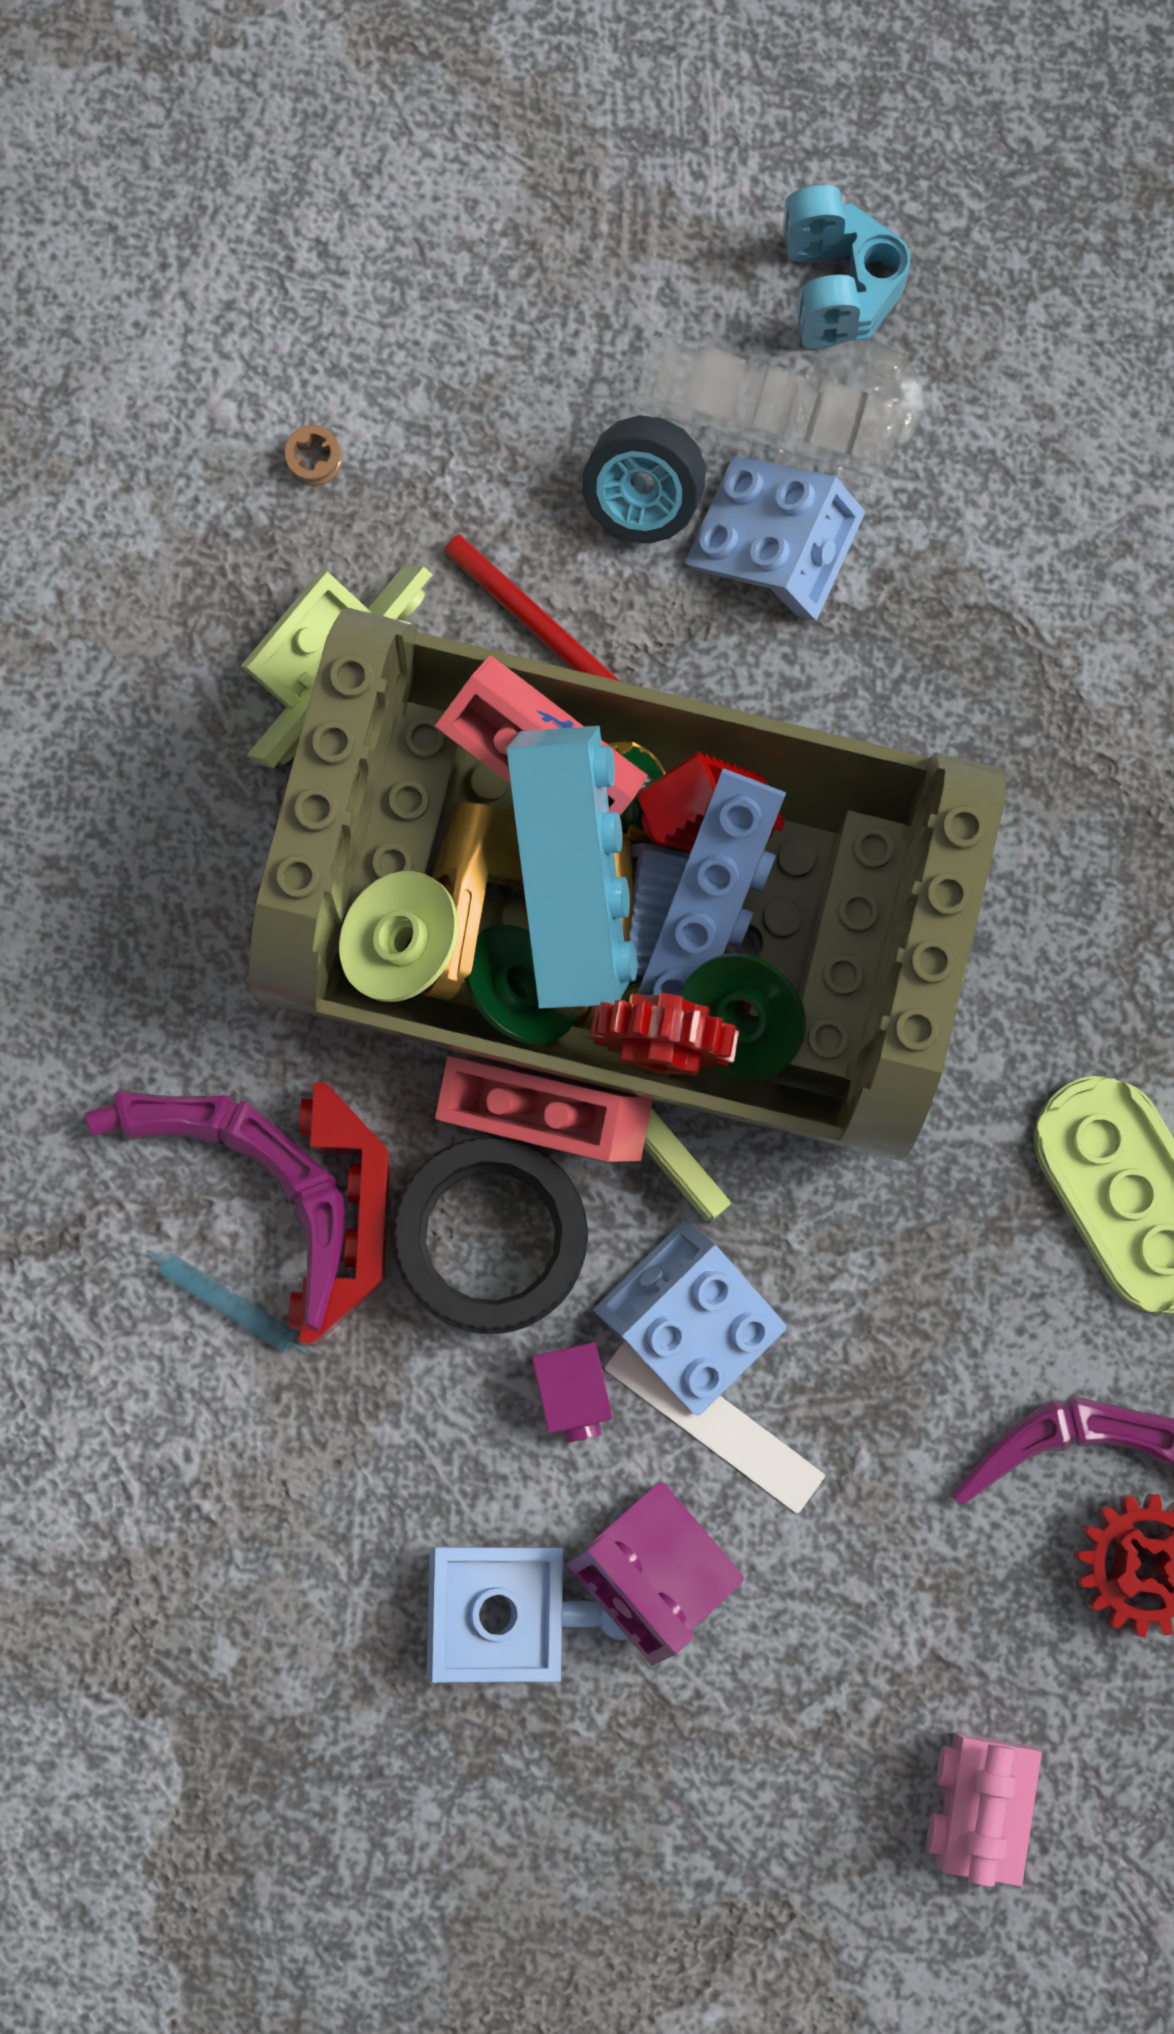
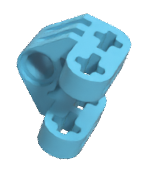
M815 185L797 190L787 196L784 206L783 231L789 259L795 262H811L850 256V276H824L811 280L800 288L797 316L802 344L809 349H824L867 343L901 298L906 288L910 267V252L907 244L898 235L854 204H842L841 192L835 186ZM874 262H885L891 265L896 273L888 278H877L872 276L866 270V267Z

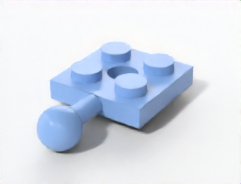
M430 1547L427 1681L561 1682L562 1627H599L605 1635L612 1639H629L597 1601H562L563 1548ZM501 1595L510 1605V1621L503 1630L497 1633H488L482 1627L479 1620L480 1607L487 1598Z

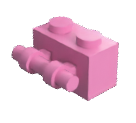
M954 1732L952 1747L943 1746L938 1760L937 1786L946 1787L942 1814L932 1813L927 1833V1853L936 1854L934 1864L943 1873L968 1877L969 1882L985 1886H994L995 1882L1022 1886L1042 1751L1032 1745Z

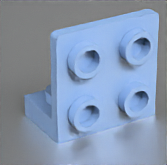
M735 456L730 461L689 551L686 564L697 572L769 588L796 617L817 621L864 517L865 510L836 476Z
M684 1220L592 1310L609 1329L642 1358L688 1410L696 1416L701 1415L786 1330V1324L716 1244Z

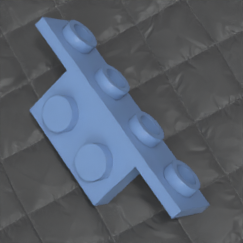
M723 768L639 988V995L668 993L681 996L687 979L701 964L713 957L723 955L727 944L740 949L754 913L742 908L749 887L762 892L776 855L764 851L786 792Z

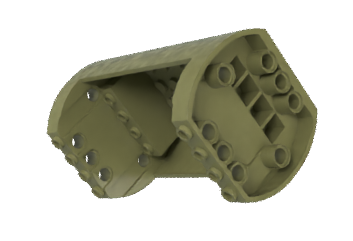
M345 608L334 621L326 637L255 905L249 960L250 991L254 1000L259 1003L899 1161L904 1159L914 1146L942 1076L1005 805V774L1003 769L938 752L933 753L929 758L417 632L416 626L413 623L352 608ZM490 655L584 727L600 726L601 740L606 744L626 741L645 747L660 761L665 774L700 751L703 755L707 753L710 758L714 756L716 760L727 761L730 765L734 763L736 767L741 766L743 770L747 768L750 772L760 773L766 779L768 786L786 792L779 810L784 821L782 832L774 830L772 838L768 839L764 851L776 855L762 892L749 887L742 908L754 912L748 928L758 935L761 942L760 953L755 957L770 963L789 979L798 992L804 1007L806 1017L804 1042L797 1056L785 1069L771 1077L758 1080L737 1079L727 1076L714 1068L707 1069L703 1067L699 1068L697 1076L686 1074L656 1075L647 1073L646 1070L634 1065L620 1063V1052L608 1051V1046L594 1044V1039L590 1038L591 1030L572 1026L565 1035L552 1043L532 1045L516 1041L498 1031L482 1016L468 993L465 980L462 982L459 991L450 1000L425 996L419 993L406 1000L396 1002H384L370 998L358 991L349 982L340 961L339 940L344 919L357 897L373 882L391 873L415 871L432 877L436 860L457 804L477 803L514 811L511 784L435 727L470 677ZM649 837L631 843V845L645 843L657 846ZM667 845L666 847H664L666 849L687 853L686 850L671 845ZM515 888L512 894L503 899H492L484 895L478 934L496 925H514L529 930L524 890ZM412 937L407 942L406 948L410 944ZM727 948L725 949L724 954H730L727 951ZM629 981L627 988L639 981ZM751 1006L749 1014L758 1016L755 1008Z

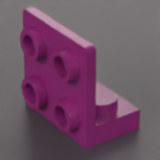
M658 1482L566 1564L651 1666L681 1651L694 1638L691 1631L744 1581L742 1573L663 1482Z

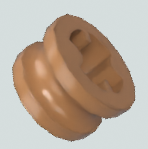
M306 425L298 428L289 436L285 444L284 456L287 465L295 478L304 484L320 486L329 483L338 475L342 467L343 454L337 438L330 430L320 425ZM314 442L323 443L324 453L326 455L330 454L328 462L317 461L314 470L305 469L306 464L303 457L297 458L300 449L310 450Z

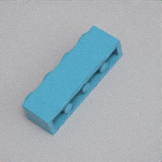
M600 726L520 731L507 747V756L539 1008L600 1005V1002L614 1004L615 1000L621 999L629 981H635L637 957L633 941H624L622 918L629 915L630 896L626 877H617L614 853H620L622 849V825L619 813L609 812L607 787H613L615 780L611 746H602Z

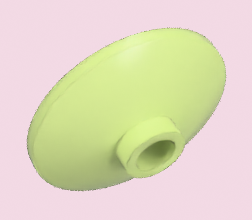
M415 871L391 873L369 885L350 907L340 933V961L349 982L364 995L384 1002L406 1000L421 993L433 984L449 963L457 942L458 915L451 895L438 881L426 874ZM412 937L410 944L406 948L407 942Z

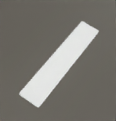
M622 1343L605 1366L607 1372L795 1513L801 1511L825 1478L823 1472L721 1396L701 1415H694L627 1343Z

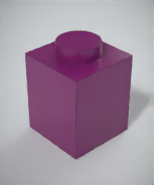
M596 1342L532 1356L548 1434L561 1431L564 1444L601 1436L602 1432L599 1422L612 1420L613 1417Z

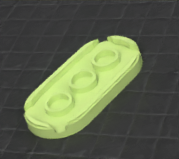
M1089 1076L1077 1079L1053 1094L1045 1103L1038 1116L1034 1131V1149L1039 1166L1106 1280L1117 1295L1139 1310L1152 1314H1174V1138L1151 1100L1138 1088L1126 1082H1120L1107 1077Z

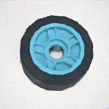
M638 415L617 421L600 435L583 470L582 495L589 513L605 531L630 542L650 544L672 538L690 522L705 488L706 465L699 446L683 428L663 418ZM637 473L650 475L654 481L653 485H647L646 479Z

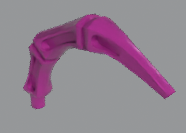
M118 1090L113 1093L116 1104L85 1112L92 1137L123 1129L127 1140H136L150 1136L180 1135L198 1138L213 1144L225 1143L233 1152L250 1156L279 1181L287 1199L296 1206L294 1208V1216L305 1232L307 1242V1288L304 1325L308 1329L320 1331L340 1261L345 1216L344 1197L335 1188L336 1180L328 1171L287 1138L250 1101H240L238 1104L235 1099L228 1095L165 1096Z
M1076 1396L1067 1398L1064 1403H1060L1058 1400H1050L1035 1409L999 1439L950 1496L964 1506L1027 1459L1045 1451H1065L1070 1448V1444H1077L1078 1447L1107 1444L1131 1448L1147 1454L1162 1465L1174 1466V1418Z

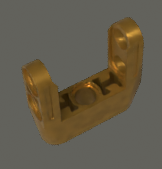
M459 803L456 806L436 860L432 878L446 888L455 903L458 915V937L454 952L446 968L433 984L420 993L422 995L450 1000L459 991L464 979L471 973L486 883L492 882L524 890L515 812L512 810L477 803ZM622 838L621 852L614 853L617 877H626L629 887V915L622 918L624 941H628L634 908L631 842ZM579 1006L577 1019L573 1026L591 1030L595 1006Z

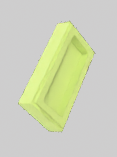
M651 1108L644 1150L704 1221L712 1222L732 1203Z

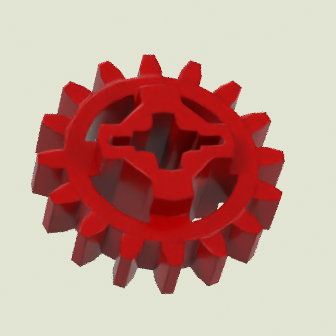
M633 993L630 995L629 1002L615 1000L614 1004L600 1002L599 1006H595L590 1038L594 1039V1044L608 1046V1051L620 1052V1063L634 1065L646 1070L647 1073L669 1076V1074L697 1076L700 1067L712 1069L713 1065L728 1067V1063H734L739 1031L735 1030L736 1026L733 1024L722 1023V1018L708 1017L710 1011L708 1006L696 1005L684 1000L683 996L660 993L659 995H639Z
M1147 1493L1143 1502V1508L1139 1507L1133 1495L1120 1496V1513L1117 1514L1116 1511L1108 1506H1101L1097 1509L1099 1517L1104 1523L1101 1528L1083 1525L1081 1533L1092 1543L1090 1550L1074 1551L1073 1558L1088 1563L1089 1572L1075 1579L1076 1585L1094 1587L1096 1593L1086 1605L1092 1611H1099L1109 1607L1111 1610L1106 1624L1110 1627L1119 1629L1128 1618H1131L1130 1627L1133 1635L1145 1637L1150 1622H1153L1159 1634L1171 1635L1173 1626L1171 1618L1174 1617V1501L1165 1511H1162V1501L1159 1494ZM1152 1520L1169 1529L1165 1532H1160L1150 1539L1145 1538L1141 1531L1134 1528L1131 1523ZM1111 1544L1115 1549L1113 1570L1106 1575L1105 1557L1108 1546ZM1137 1550L1157 1555L1158 1558L1151 1564L1156 1580L1151 1577L1135 1574V1571L1141 1565L1140 1559L1137 1557ZM1139 1591L1148 1592L1153 1600L1158 1601L1161 1606L1150 1609H1138L1123 1601L1127 1597L1132 1598Z

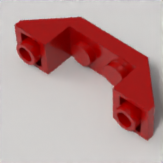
M313 1082V1098L301 1099L299 1133L300 1136L311 1137L310 1147L314 1153L362 1155L361 1164H350L348 1203H359L358 1229H346L344 1256L345 1267L356 1268V1279L335 1278L320 1331L308 1329L304 1325L307 1277H303L302 1291H291L289 1330H300V1343L304 1345H318L385 1283L391 1155L381 1141L326 1082Z

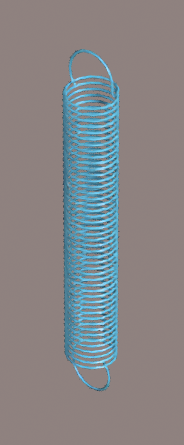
M147 1250V1254L161 1264L157 1273L160 1271L159 1274L165 1275V1278L168 1277V1280L171 1278L170 1281L176 1282V1285L179 1284V1287L182 1285L181 1289H187V1292L189 1294L192 1293V1296L196 1293L195 1297L198 1296V1299L201 1297L200 1301L203 1300V1303L206 1301V1304L209 1303V1306L212 1304L211 1308L214 1307V1310L217 1308V1311L220 1310V1313L223 1311L222 1315L225 1314V1317L228 1315V1318H230L232 1315L230 1320L234 1318L233 1322H235L237 1319L236 1324L239 1322V1325L243 1322L241 1327L245 1325L244 1329H246L248 1326L247 1330L250 1329V1332L254 1329L252 1334L256 1332L255 1336H257L259 1333L258 1337L261 1336L260 1339L265 1336L263 1341L268 1337L266 1343L270 1340L269 1344L272 1343L271 1346L277 1341L274 1348L279 1344L277 1350L281 1347L280 1351L283 1350L282 1353L291 1345L299 1352L307 1354L303 1348L291 1342L296 1332L289 1330L282 1322L279 1323V1320L276 1321L271 1315L268 1316V1313L265 1314L260 1308L257 1309V1306L254 1307L252 1303L249 1304V1301L246 1302V1299L244 1300L241 1296L238 1297V1294L235 1295V1292L233 1293L230 1289L227 1290V1287L222 1286L219 1282L216 1283V1280L211 1279L208 1275L205 1276V1273L200 1272V1270L189 1265L183 1259L181 1260L172 1252L164 1259L155 1252ZM149 1252L162 1258L163 1262H159L157 1259L151 1256ZM171 1254L170 1258L167 1260V1262H166V1263L164 1264V1266H163L162 1264H163L164 1261L168 1258V1256ZM279 1326L278 1330L276 1331V1333H275L274 1336L272 1337L273 1333L275 1332V1330H276L277 1327ZM281 1329L280 1333L278 1334V1336H277L276 1339L274 1340V1338H275V1336L277 1335L278 1331ZM290 1333L289 1337L287 1338V1340H286L285 1343L283 1344L284 1340L286 1339V1337H287L288 1334Z

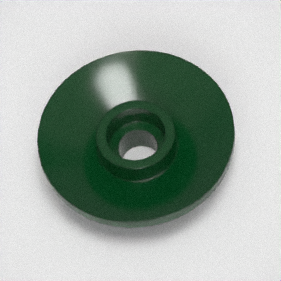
M496 925L478 934L472 971L464 980L468 993L482 1016L504 1035L526 1044H548L565 1035L577 1019L579 1006L539 1008L529 930L514 925Z
M746 954L719 955L701 964L690 975L683 987L681 996H683L684 1000L696 1005L708 1006L710 1009L708 1017L722 1018V1023L733 1024L736 1026L735 1030L739 1031L734 1063H728V1067L713 1065L712 1068L737 1079H764L785 1069L799 1053L806 1033L804 1007L798 992L789 979L770 963ZM743 1001L751 1004L757 1011L758 1016L750 1015L745 1010Z

